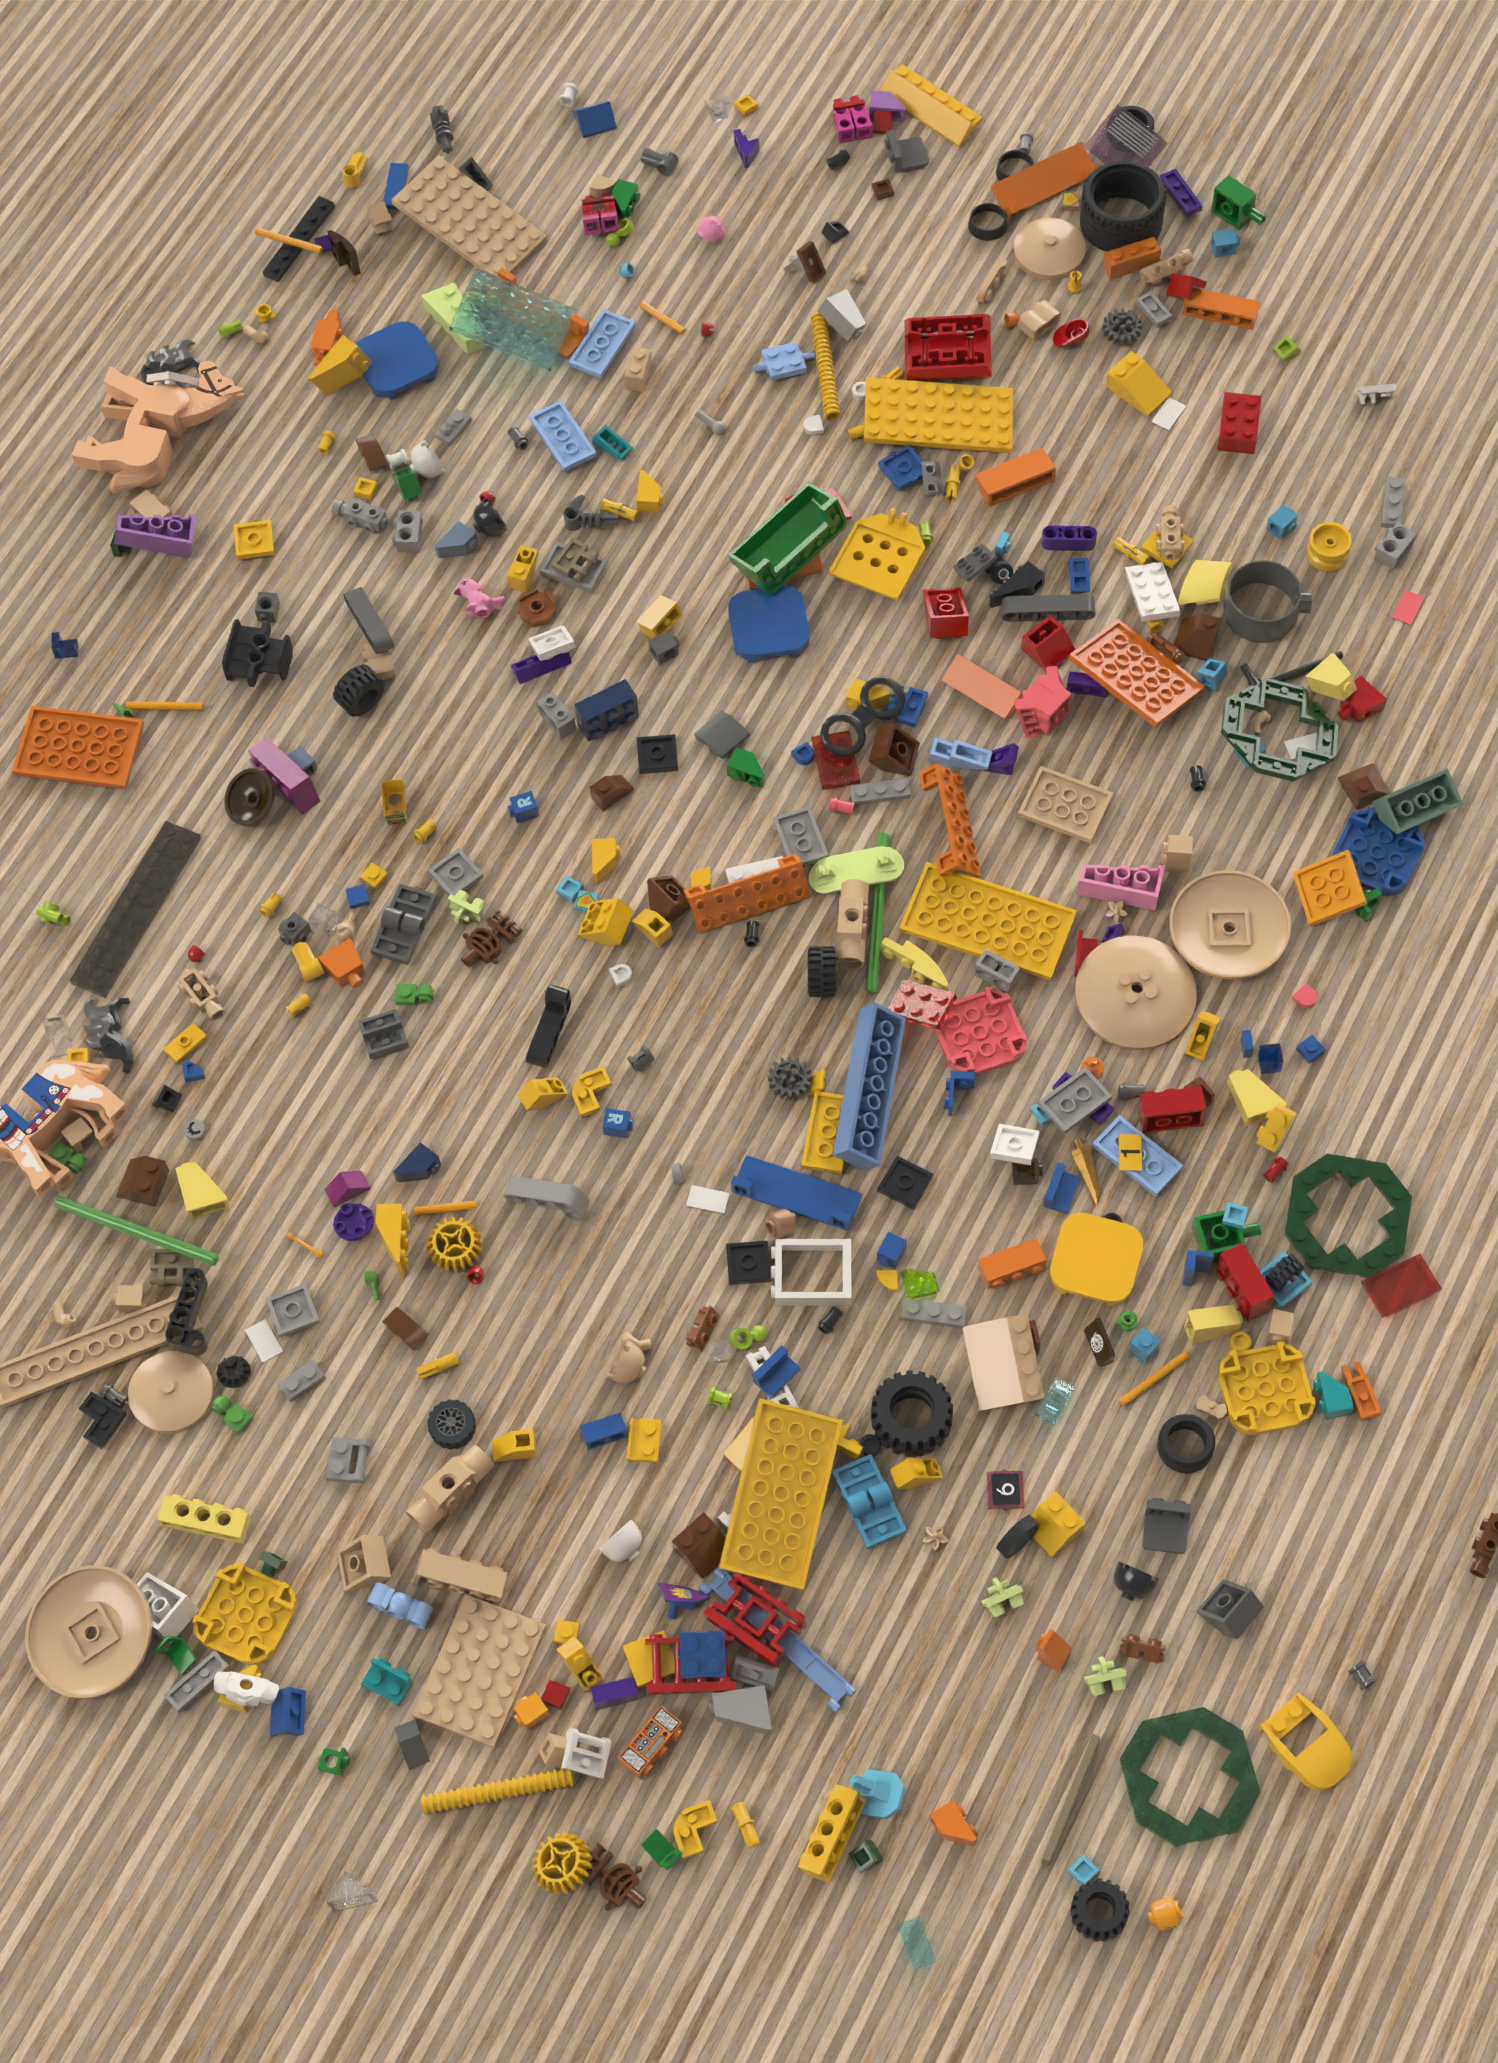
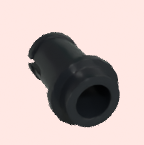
M840 150L838 154L826 159V162H828L827 165L832 170L842 163H847L850 156L846 150Z
M1196 765L1197 773L1194 766L1190 768L1191 788L1196 792H1200L1205 789L1206 781L1203 779L1202 767Z
M750 920L746 923L747 929L744 942L748 947H755L760 941L758 937L759 922L752 920L751 926Z
M831 1307L825 1318L819 1321L818 1329L824 1334L833 1332L834 1325L842 1317L843 1313L838 1308Z

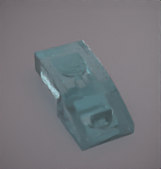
M1056 1377L1035 1416L1055 1425L1075 1386Z
M918 1916L899 1923L898 1927L913 1969L916 1970L935 1963L936 1961L920 1917Z

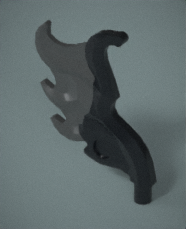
M189 339L182 340L171 350H168L169 345L167 344L161 348L156 356H154V351H151L146 358L148 366L143 365L141 368V382L154 386V384L146 382L147 375L167 371L177 373L189 366H195L199 372V360L191 357L188 352V347L195 345V342Z
M90 998L84 1005L85 1015L91 1020L90 1026L83 1024V1028L93 1038L92 1041L84 1040L87 1047L93 1050H100L99 1054L105 1058L122 1060V1071L130 1073L131 1065L134 1064L133 1050L129 1042L119 1034V1030L122 1028L119 1008L123 1004H130L129 998H118L111 1004L102 1007L92 1005L93 999Z

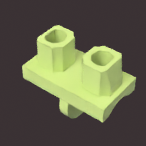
M461 889L455 896L450 894L448 897V901H450L449 907L452 909L451 914L455 916V923L461 924L463 920L469 922L470 919L481 923L485 902L475 898L472 904L468 903L469 894Z
M997 1577L992 1579L993 1586L987 1588L989 1594L997 1592V1594L981 1601L983 1606L989 1609L992 1616L997 1617L1005 1613L1001 1602L1008 1599L1013 1609L1024 1604L1021 1595L1023 1589L1021 1585L1018 1586L1016 1584L1003 1590V1588L1009 1586L1007 1579L999 1582Z
M1102 1656L1098 1657L1099 1664L1091 1666L1093 1672L1101 1671V1673L1084 1677L1085 1684L1089 1685L1092 1695L1097 1696L1105 1693L1104 1681L1110 1680L1113 1691L1125 1689L1124 1676H1127L1126 1669L1123 1668L1107 1671V1669L1114 1667V1662H1105Z

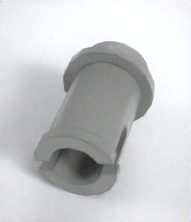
M1024 131L1020 135L1021 143L1019 150L1030 154L1031 142H1033L1034 136L1030 131Z

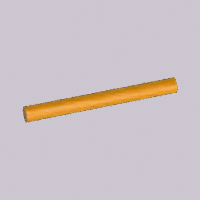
M255 229V235L316 253H322V246L264 229Z
M126 702V708L140 710H204V704L188 702Z
M1183 1351L1120 1398L1119 1403L1123 1407L1189 1359V1354Z

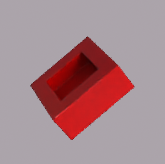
M549 1679L541 1700L545 1704L562 1710L570 1692V1687Z

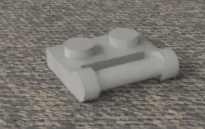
M333 1437L326 1474L327 1481L364 1483L366 1455L371 1441L364 1438ZM354 1448H359L355 1473L350 1474Z

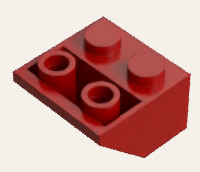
M1051 615L1022 636L1021 650L1046 673V667L1058 666L1076 650L1064 627Z

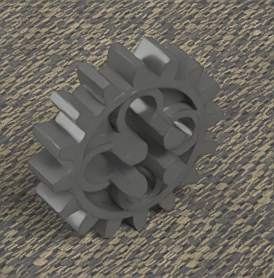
M1122 308L1121 312H1118L1115 309L1114 314L1109 312L1108 317H1104L1102 325L1103 335L1108 336V341L1114 340L1113 344L1120 342V345L1123 346L1124 342L1130 345L1131 340L1136 342L1137 337L1141 336V318H1137V313L1132 315L1131 310L1125 312L1124 308Z
M791 1056L788 1057V1061L780 1058V1064L774 1062V1068H769L770 1075H768L769 1088L774 1089V1095L780 1093L781 1099L788 1096L789 1100L792 1099V1096L799 1099V1093L806 1095V1088H811L810 1082L812 1081L811 1069L806 1068V1062L804 1061L800 1064L798 1057L795 1061H792ZM796 1068L793 1070V1077L790 1078V1070ZM786 1079L789 1080V1085H790L789 1088H785V1087L787 1086V1080H786Z

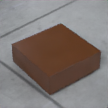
M889 179L871 183L877 200L894 196V190Z

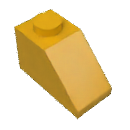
M640 470L636 500L637 510L639 512L660 513L661 505L664 506L665 499L664 494H661V486L644 470Z
M856 678L846 695V707L852 711H855L861 705L860 693L866 683ZM878 686L872 687L868 694L870 704L875 709L889 704L891 691Z
M615 838L592 839L594 883H599L617 865V857H621L620 845H616Z
M1203 1010L1201 1011L1194 1025L1185 1054L1204 1061L1221 1017Z

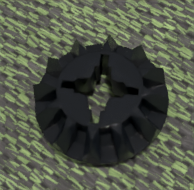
M232 1355L231 1357L224 1358L218 1364L216 1374L222 1385L228 1388H237L247 1382L250 1377L251 1368L248 1361L242 1356ZM236 1366V1369L239 1373H233L230 1376L229 1370H227V1368L233 1369Z

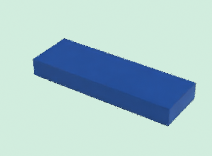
M390 164L383 200L387 209H398L392 204L391 200L406 186L409 170L408 164Z

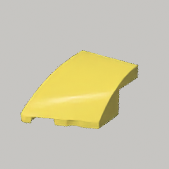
M1195 560L1182 586L1178 599L1179 608H1183L1184 604L1193 602L1197 605L1220 602L1224 597L1226 590L1225 578L1232 570V563Z

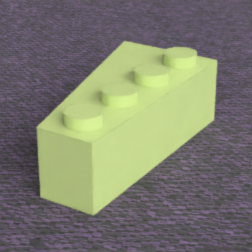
M455 282L421 295L424 310L427 313L429 312L433 319L444 328V331L454 338V341L467 355L485 349L483 335L468 307L464 305V299Z

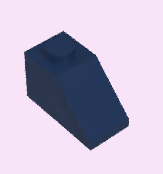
M420 1142L393 1171L395 1180L397 1182L426 1180L439 1171L441 1165L440 1158Z

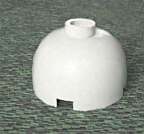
M423 440L413 448L410 454L412 462L410 468L416 475L419 473L424 478H434L443 473L445 469L442 468L443 465L434 450H428L426 446L429 444Z
M630 1520L599 1549L612 1561L622 1562L627 1558L631 1561L640 1553L637 1549L642 1543L641 1532L636 1524Z

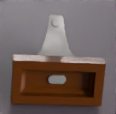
M808 241L796 251L798 256H791V263L783 267L785 273L798 269L804 270L809 282L813 283L827 273L812 241Z

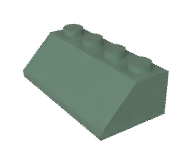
M1448 768L1372 801L1379 819L1396 834L1464 805Z

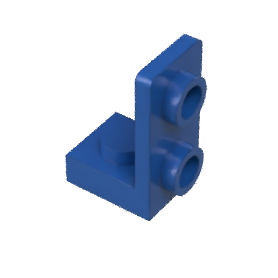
M951 1071L950 1078H946L945 1090L950 1091L949 1097H945L944 1109H948V1116H952L954 1087L963 1090L974 1088L975 1072Z

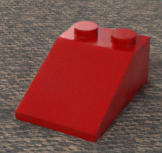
M961 587L924 589L923 597L930 638L942 639L943 637L960 638L968 636L969 615Z

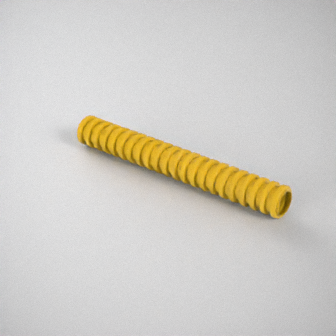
M819 312L811 315L810 320L823 412L826 420L834 421L840 417V408L827 320Z
M560 1768V1771L554 1769L553 1772L548 1770L545 1774L543 1772H540L539 1775L533 1773V1776L527 1774L524 1778L522 1776H519V1779L512 1777V1780L507 1778L503 1782L498 1780V1783L491 1781V1784H488L486 1782L483 1786L477 1784V1787L471 1785L470 1788H467L465 1786L462 1790L460 1788H457L456 1791L450 1789L449 1792L445 1790L441 1794L436 1792V1795L429 1793V1796H425L424 1794L421 1797L422 1810L425 1815H428V1812L435 1814V1811L440 1813L443 1809L449 1811V1808L455 1810L456 1807L463 1808L464 1805L470 1807V1804L476 1806L479 1802L480 1804H484L485 1801L490 1803L491 1800L497 1802L500 1798L501 1800H504L505 1797L511 1799V1796L517 1798L521 1794L522 1796H525L526 1793L532 1795V1792L538 1794L541 1790L543 1792H546V1789L553 1791V1788L558 1790L562 1786L567 1788V1785L574 1787L573 1771Z

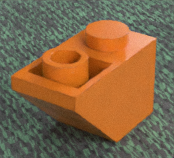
M1049 1629L1047 1635L1043 1633L1038 1640L1036 1648L1038 1652L1037 1660L1061 1672L1071 1655L1072 1648L1055 1631Z
M952 1800L930 1813L929 1819L942 1839L969 1846L976 1845L978 1833L972 1824H967L964 1819L966 1816L965 1811L960 1804L956 1805Z

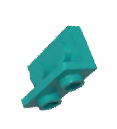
M372 1658V1665L360 1683L361 1686L400 1706L413 1685L411 1678H409L410 1674L400 1668L398 1671L391 1668V1663L383 1658L379 1660Z

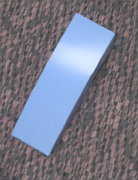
M934 738L927 761L956 768L987 770L992 751L958 740L951 743Z

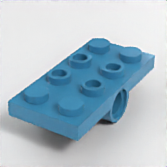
M872 1454L832 1470V1475L867 1550L907 1533V1529L895 1506L890 1488L886 1481L883 1480Z

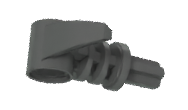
M443 105L434 106L430 113L432 127L435 130L436 141L441 144L442 151L449 154L453 150L451 144L453 133L450 129L447 109L444 110Z
M583 495L574 498L563 512L565 527L570 531L578 530L581 524H583V527L589 524L590 528L596 525V528L600 529L601 525H618L619 516L617 514H601V510H597L595 514H593L592 510L589 513H586V510L580 511L579 508L585 500Z

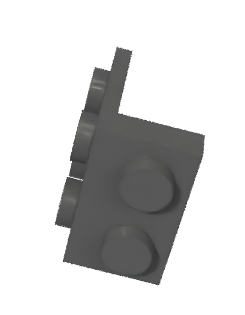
M894 130L887 131L884 145L885 149L889 152V161L893 164L895 172L924 167L929 164L921 137L897 141Z
M1162 1498L1148 1499L1145 1507L1142 1547L1145 1550L1184 1554L1187 1548L1191 1504H1186L1185 1501L1181 1500L1165 1502Z

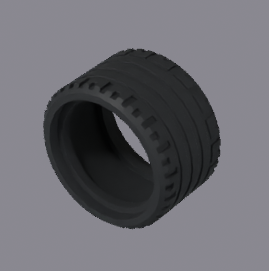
M1120 160L1099 166L1090 173L1083 186L1080 226L1082 232H1084L1083 235L1093 246L1105 252L1151 237H1155L1157 240L1163 226L1166 203V189L1162 182L1163 180L1153 169L1134 161ZM1124 197L1142 203L1149 211L1137 217L1119 218L1103 212L1097 205L1110 198Z

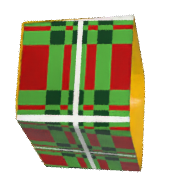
M400 779L384 781L381 784L383 814L387 824L408 823L407 809L405 808L404 782ZM393 794L401 795L403 798L402 803L397 806L391 805L389 803L390 796ZM394 811L403 812L402 814L391 815V813Z

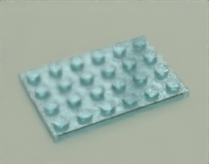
M476 268L449 330L552 371L570 330V317L574 313L577 314L578 309Z

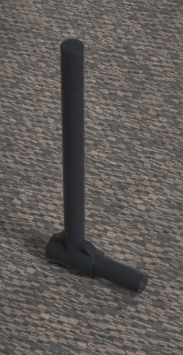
M1341 651L1334 653L1338 659L1343 658ZM1328 656L1271 679L1284 682L1312 671ZM1247 663L1241 665L1240 668L1249 681V686H1255L1262 681L1254 676Z

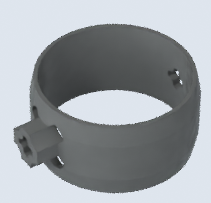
M1268 560L1249 562L1238 568L1228 581L1223 597V611L1228 626L1241 638L1257 643L1273 642L1287 635L1297 622L1299 613L1310 614L1312 606L1311 593H1302L1301 585L1296 575L1284 565ZM1249 584H1269L1285 592L1291 599L1294 609L1278 619L1259 620L1242 613L1233 603L1231 595L1239 588Z

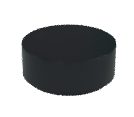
M867 1434L861 1438L860 1444L863 1447L864 1456L872 1454L874 1457L880 1452L881 1442L875 1435Z

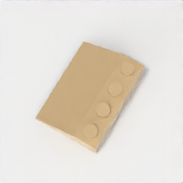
M1028 1314L962 1327L979 1411L1044 1399Z

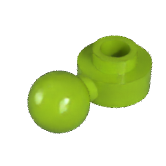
M629 218L620 220L618 222L619 230L607 235L606 243L608 246L616 247L620 243V237L628 236L632 233L634 224Z
M762 1325L754 1326L751 1332L746 1328H737L730 1335V1343L736 1349H747L752 1344V1340L756 1342L764 1341L767 1337V1330ZM739 1335L742 1337L741 1342L737 1340Z

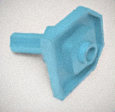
M865 1769L864 1777L853 1775L849 1780L851 1788L860 1791V1794L867 1800L860 1815L889 1819L901 1810L906 1787L896 1773Z

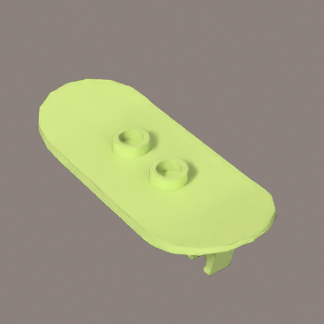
M883 846L828 856L813 865L809 873V883L812 889L821 894L840 892L842 882L849 879L863 880L869 886L894 881L901 876L904 870V860L896 850Z

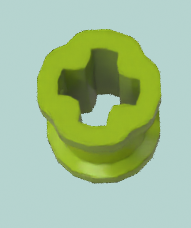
M713 1386L708 1396L707 1404H714L724 1408V1411H728L734 1393L730 1392L728 1394L717 1390Z

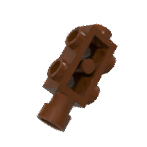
M1491 1513L1488 1519L1484 1517L1479 1530L1483 1531L1481 1537L1476 1536L1471 1549L1475 1550L1472 1557L1476 1559V1562L1472 1563L1469 1571L1479 1578L1487 1577L1489 1563L1498 1546V1513Z

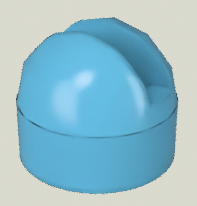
M631 263L623 264L620 267L619 274L621 277L630 278L634 276L635 271Z

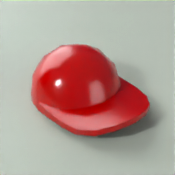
M1076 318L1062 325L1054 333V345L1062 347L1070 343L1077 344L1085 341L1090 333L1089 323L1083 318Z

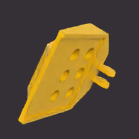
M892 508L889 515L880 513L856 521L828 572L831 576L898 601L925 559V545L916 526L906 522L908 514L903 512L900 515V520L895 518L897 510Z

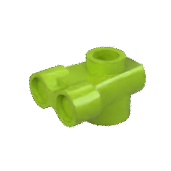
M45 901L43 907L39 906L36 910V915L41 916L40 920L49 924L55 922L68 926L71 922L70 916L58 912L60 906Z

